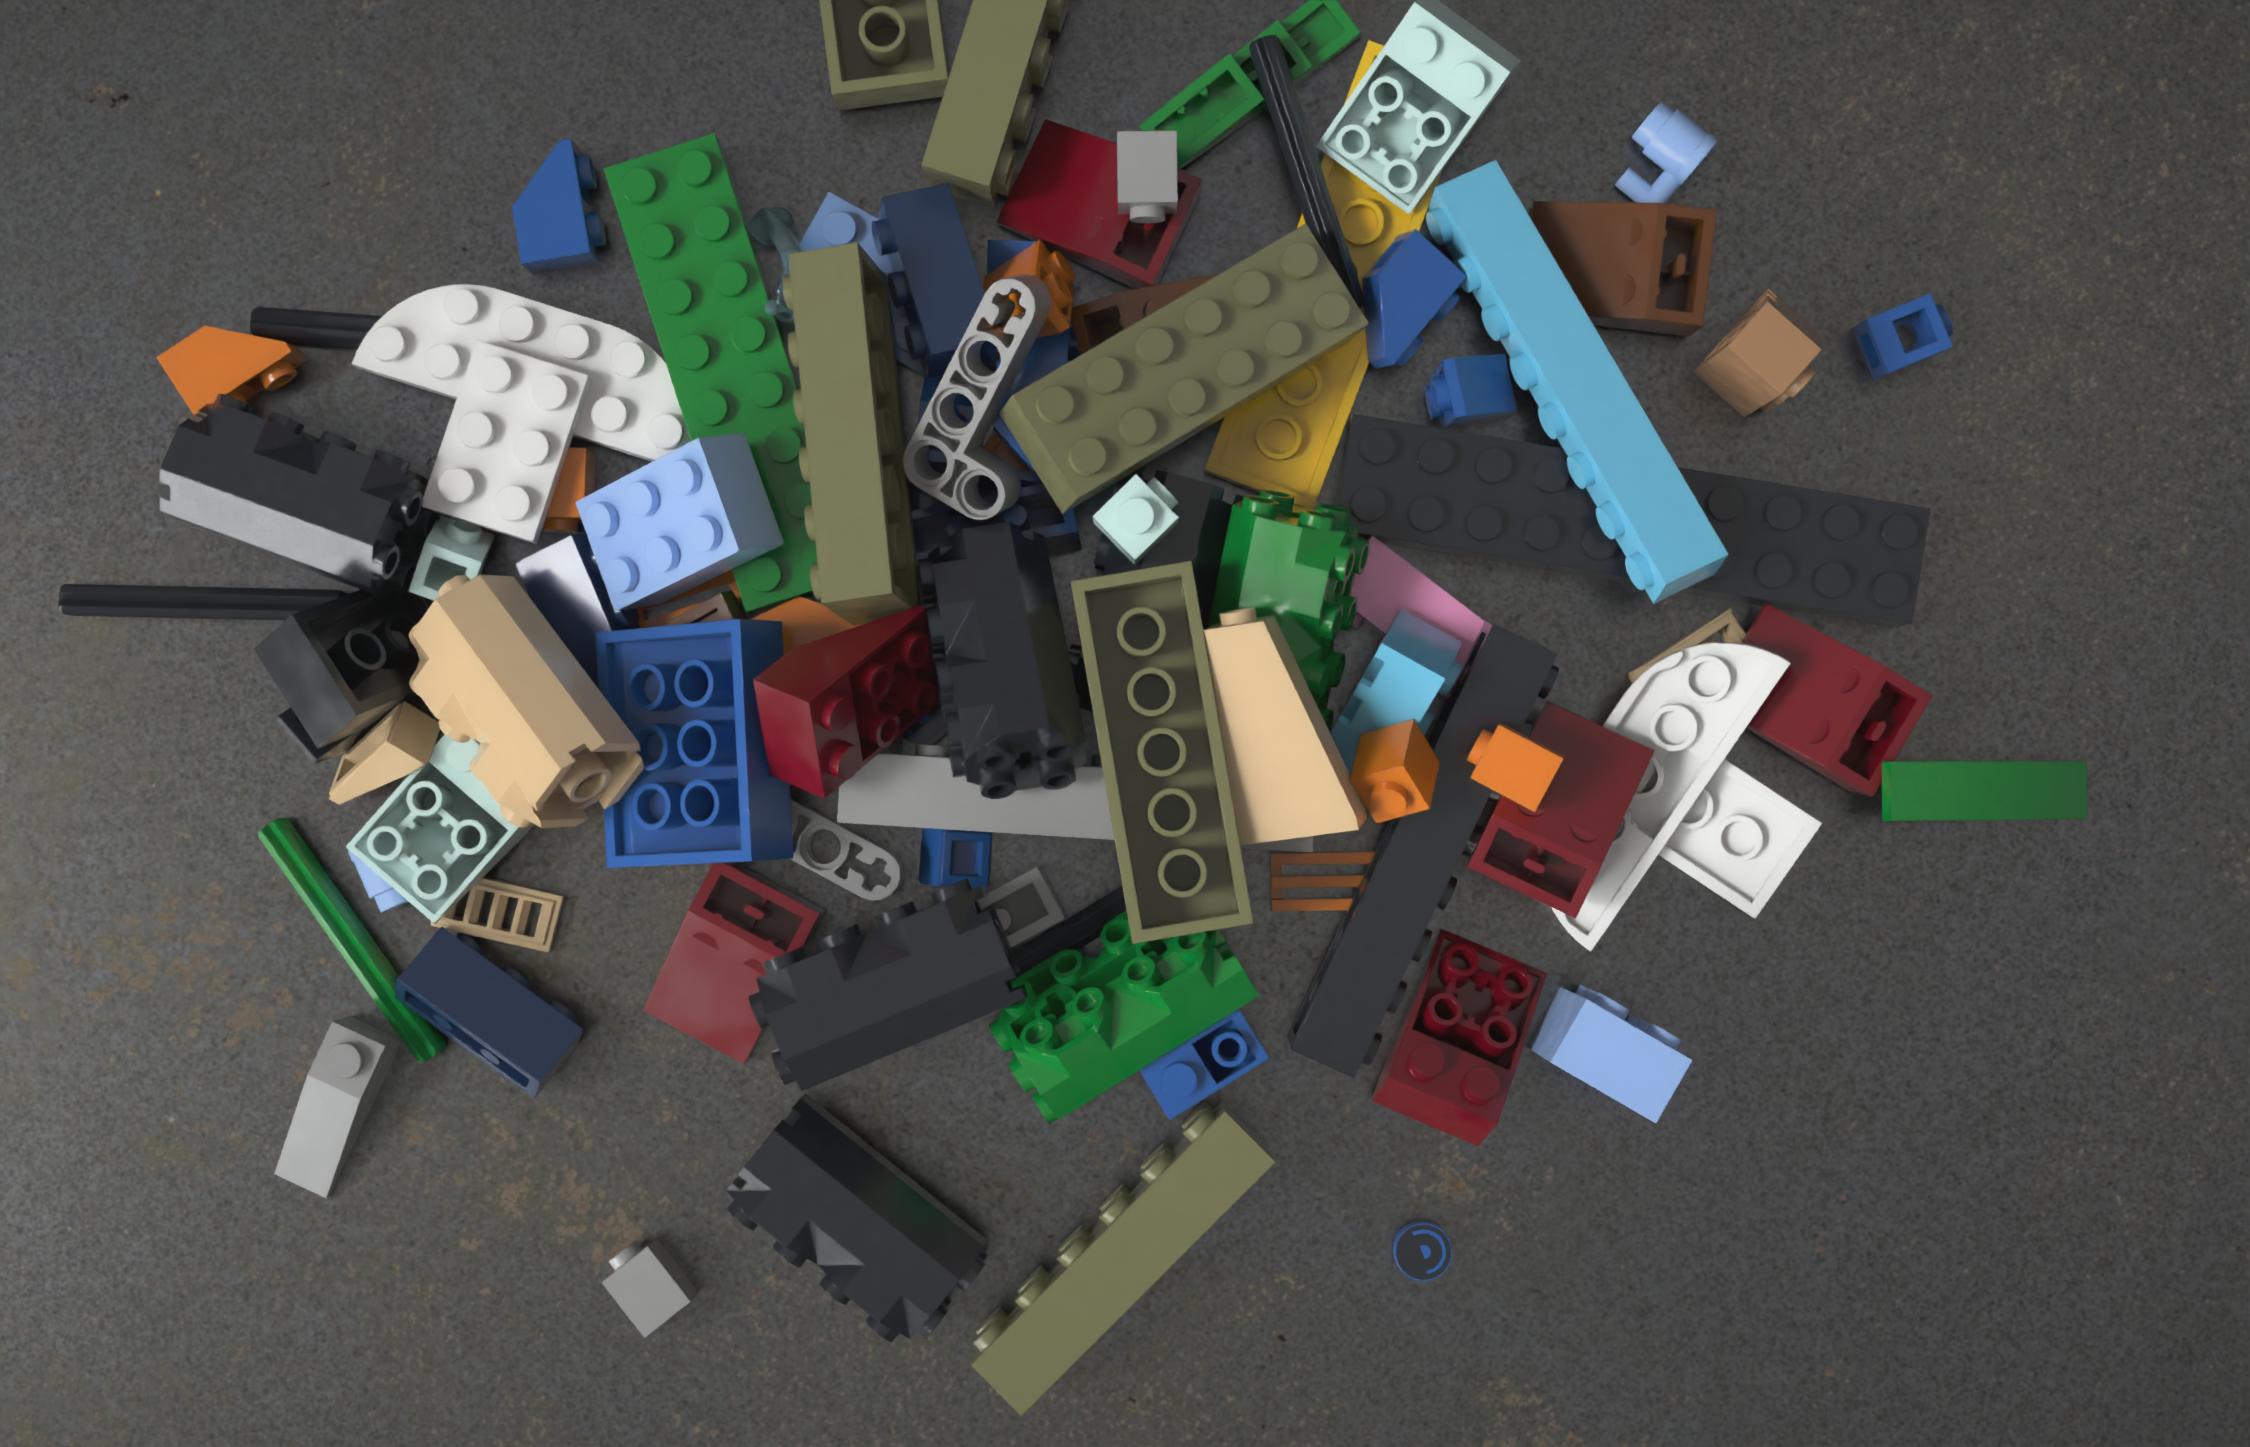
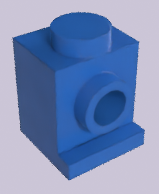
M1931 293L1868 318L1852 328L1874 381L1936 356L1953 347L1949 338L1953 334L1950 317L1941 304H1935ZM1902 328L1909 332L1911 344L1908 348L1902 346L1896 329Z

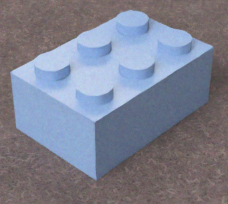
M744 433L697 438L575 502L614 612L661 604L784 544Z
M1582 985L1578 987L1575 993L1560 987L1526 1047L1564 1071L1652 1122L1657 1123L1692 1062L1690 1058L1677 1051L1682 1040L1653 1023H1649L1641 1018L1639 1019L1632 1014L1625 1021L1630 1010L1599 992L1597 993Z

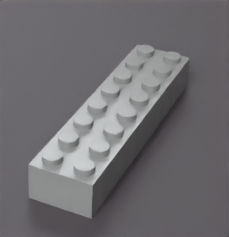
M892 743L839 787L837 823L1115 840L1101 757L1097 755H1092V767L1080 766L1075 770L1076 781L1066 788L1050 790L1037 787L1015 791L1005 798L990 799L983 797L980 786L967 782L965 776L953 778L948 746L916 744L915 756L896 755L897 744ZM1314 836L1240 845V848L1313 852Z

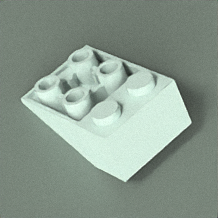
M1417 0L1411 6L1316 147L1407 214H1410L1519 66L1521 60L1439 0Z
M444 735L434 746L430 761L407 776L346 846L348 850L434 924L470 891L535 825L532 823L528 828H520L507 821L500 811V804L495 801L482 781L473 775L469 766L471 760L477 754L480 742L473 738H470L468 742L461 743Z

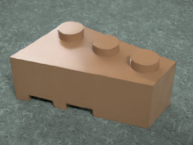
M1768 287L1693 373L1743 417L1759 408L1767 413L1775 404L1779 406L1789 396L1791 398L1794 397L1816 373L1817 370L1810 365V362L1822 350L1820 332Z

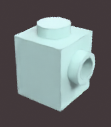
M1135 474L1093 516V523L1136 565L1178 524L1179 517L1172 511L1178 504V501L1154 477L1146 484Z
M441 515V519L439 521L436 520L425 541L409 592L434 601L439 597L438 592L441 586L453 577L466 575L471 580L481 575L495 535L483 531L478 525Z

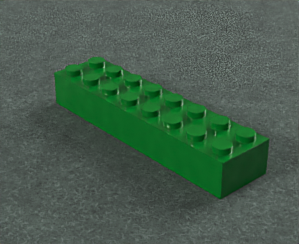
M712 133L604 168L690 440L693 441L697 438L745 434L784 541L783 545L732 569L745 611L753 616H757L798 596L806 599L813 598L815 596L811 587L810 566L813 563H817L816 542L810 540L804 518L805 506L812 504L810 482L806 483L802 477L799 464V449L806 446L805 427L800 425L797 420L793 402L794 390L801 389V385L790 358L788 345L725 149L716 134Z

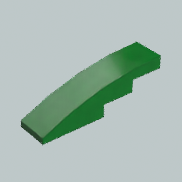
M1309 0L1281 23L1279 20L1274 22L1251 42L1264 36L1276 35L1280 40L1294 86L1296 87L1360 38L1362 34L1337 0ZM1251 42L1233 56L1229 53L1139 125L1142 131H1177V168L1181 169L1268 108L1250 54L1249 45Z
M2087 761L1882 762V821L2087 819Z

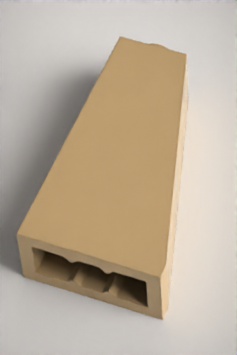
M1255 607L1219 613L1221 623L1205 629L1204 634L1240 845L1359 830L1368 820L1365 805L1349 781L1350 774L1275 616L1257 618Z

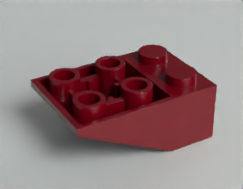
M1045 119L996 224L1032 241L1041 239L1042 242L1046 243L1047 248L1059 251L1062 255L1134 289L1158 285L1201 194L1202 179L1177 168V214H1165V221L1159 223L1131 222L1130 214H1118L1117 143Z
M1764 604L1741 643L1774 652L1789 660L1790 665L1746 728L1844 789L1873 797L1882 782V762H1894L1933 695L1883 664L1769 604Z
M916 606L792 648L753 679L771 776L825 799L938 704L926 608Z
M1547 700L1529 737L1564 755V759L1535 812L1501 795L1469 862L1468 868L1576 918L1655 750Z
M736 862L713 863L683 920L643 1011L729 1057L746 1064L764 1030L757 1023L748 995L759 990L756 979L766 975L762 963L802 946L806 951L826 910Z
M1441 928L1389 1049L1371 1101L1479 1146L1499 1122L1547 973Z

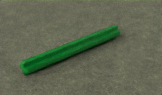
M285 817L277 818L264 826L259 831L260 840L415 1060L419 1063H425L441 1053L446 1047V1042L435 1026L394 997L399 975L289 819Z

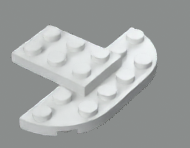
M471 284L441 286L407 298L385 313L364 337L352 361V365L357 369L456 400L423 497L422 507L534 544L538 542L572 437L651 462L691 442L667 365L650 346L636 336L615 326L487 286Z
M1710 642L1683 648L1667 655L1646 669L1627 689L1602 725L1655 751L1577 917L1574 918L1551 907L1567 932L1590 952L1657 855L1755 919L1822 824L1820 819L1726 758L1731 748L1790 665L1789 660L1764 648L1737 642Z

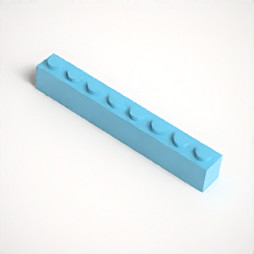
M1494 160L1436 186L1426 214L1429 232L1437 244H1445L1454 260V265L1467 276L1460 286L1467 293L1473 292L1482 308V321L1486 331L1494 341L1500 340L1509 354L1510 369L1515 381L1523 390L1529 389L1539 406L1538 416L1544 431L1551 439L1557 438L1568 456L1567 467L1573 481L1580 489L1586 488L1597 506L1596 517L1604 534L1609 539H1616L1626 556V570L1633 584L1639 590L1645 589L1652 603L1655 604L1715 575L1729 555L1498 162Z

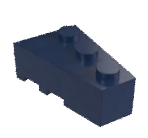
M938 462V465L930 464V466L936 472L944 474L947 463ZM1016 470L1021 480V492L1018 500L1012 507L985 520H976L965 516L916 487L908 479L918 580L921 582L918 559L928 558V553L937 546L940 547L941 555L952 548L950 537L964 528L1011 522L1021 526L1023 537L1033 540V531L1044 535L1049 555L1081 549L1074 508L1062 514L1036 472ZM981 475L977 483L978 491L987 502L995 503L998 497L997 486L992 479Z

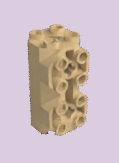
M457 575L446 581L438 592L439 597L434 600L420 622L409 633L410 641L416 648L420 659L417 669L409 680V685L423 699L433 715L439 719V727L445 735L461 743L468 742L470 738L480 742L477 754L471 760L469 768L473 775L482 781L495 801L500 804V811L504 818L520 828H528L532 823L541 828L576 827L590 818L584 809L599 801L604 810L618 802L644 769L643 760L636 752L641 751L639 742L514 576L478 575L470 580L466 575Z

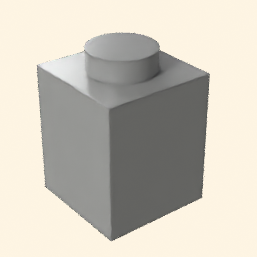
M1117 131L1118 214H1130L1131 222L1159 223L1165 221V214H1177V131Z
M655 1238L644 1248H642L637 1240L629 1244L608 1261L615 1271L601 1282L644 1338L690 1303L699 1293L658 1238Z

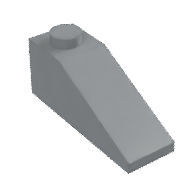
M352 1016L332 1021L307 1074L274 1173L275 1175L324 1198L330 1197L400 1047L401 1039Z

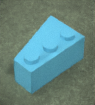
M1402 608L1399 610L1330 733L1350 776L1362 733L1414 719L1423 735H1425L1436 714L1428 709L1437 692L1444 696L1448 695L1463 668L1462 664L1454 661L1462 645L1461 641Z

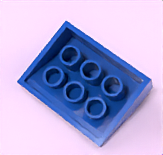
M733 619L596 632L598 689L639 742L641 751L636 752L642 758L644 769L622 798L604 810L607 868L793 859L790 784L770 775L753 683L754 678L784 656L782 621Z

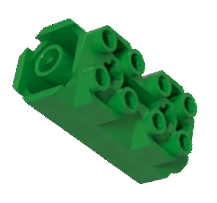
M1260 490L1259 496L1246 495L1242 501L1232 505L1208 628L1221 623L1219 613L1255 607L1257 618L1274 615L1330 732L1334 717L1333 710L1327 708L1331 687H1338L1345 668V654L1334 651L1333 640L1336 638L1339 629L1348 632L1354 622L1358 599L1351 596L1355 574L1361 575L1367 564L1370 541L1358 538V527L1349 523L1351 511L1344 507L1317 503L1315 510L1294 505L1295 497L1293 495L1274 490Z
M1126 910L1103 927L1100 935L1103 947L1099 956L1095 958L1083 957L1078 950L1066 949L1048 958L1012 982L1013 988L1025 984L1028 997L1004 1007L999 1018L988 1026L1003 1051L1007 1054L1013 1050L1015 1053L1011 1055L1013 1060L1008 1065L1026 1093L1035 1088L1037 1089L1032 1094L1033 1100L1049 1124L1065 1117L1259 996L1219 929L1132 944Z

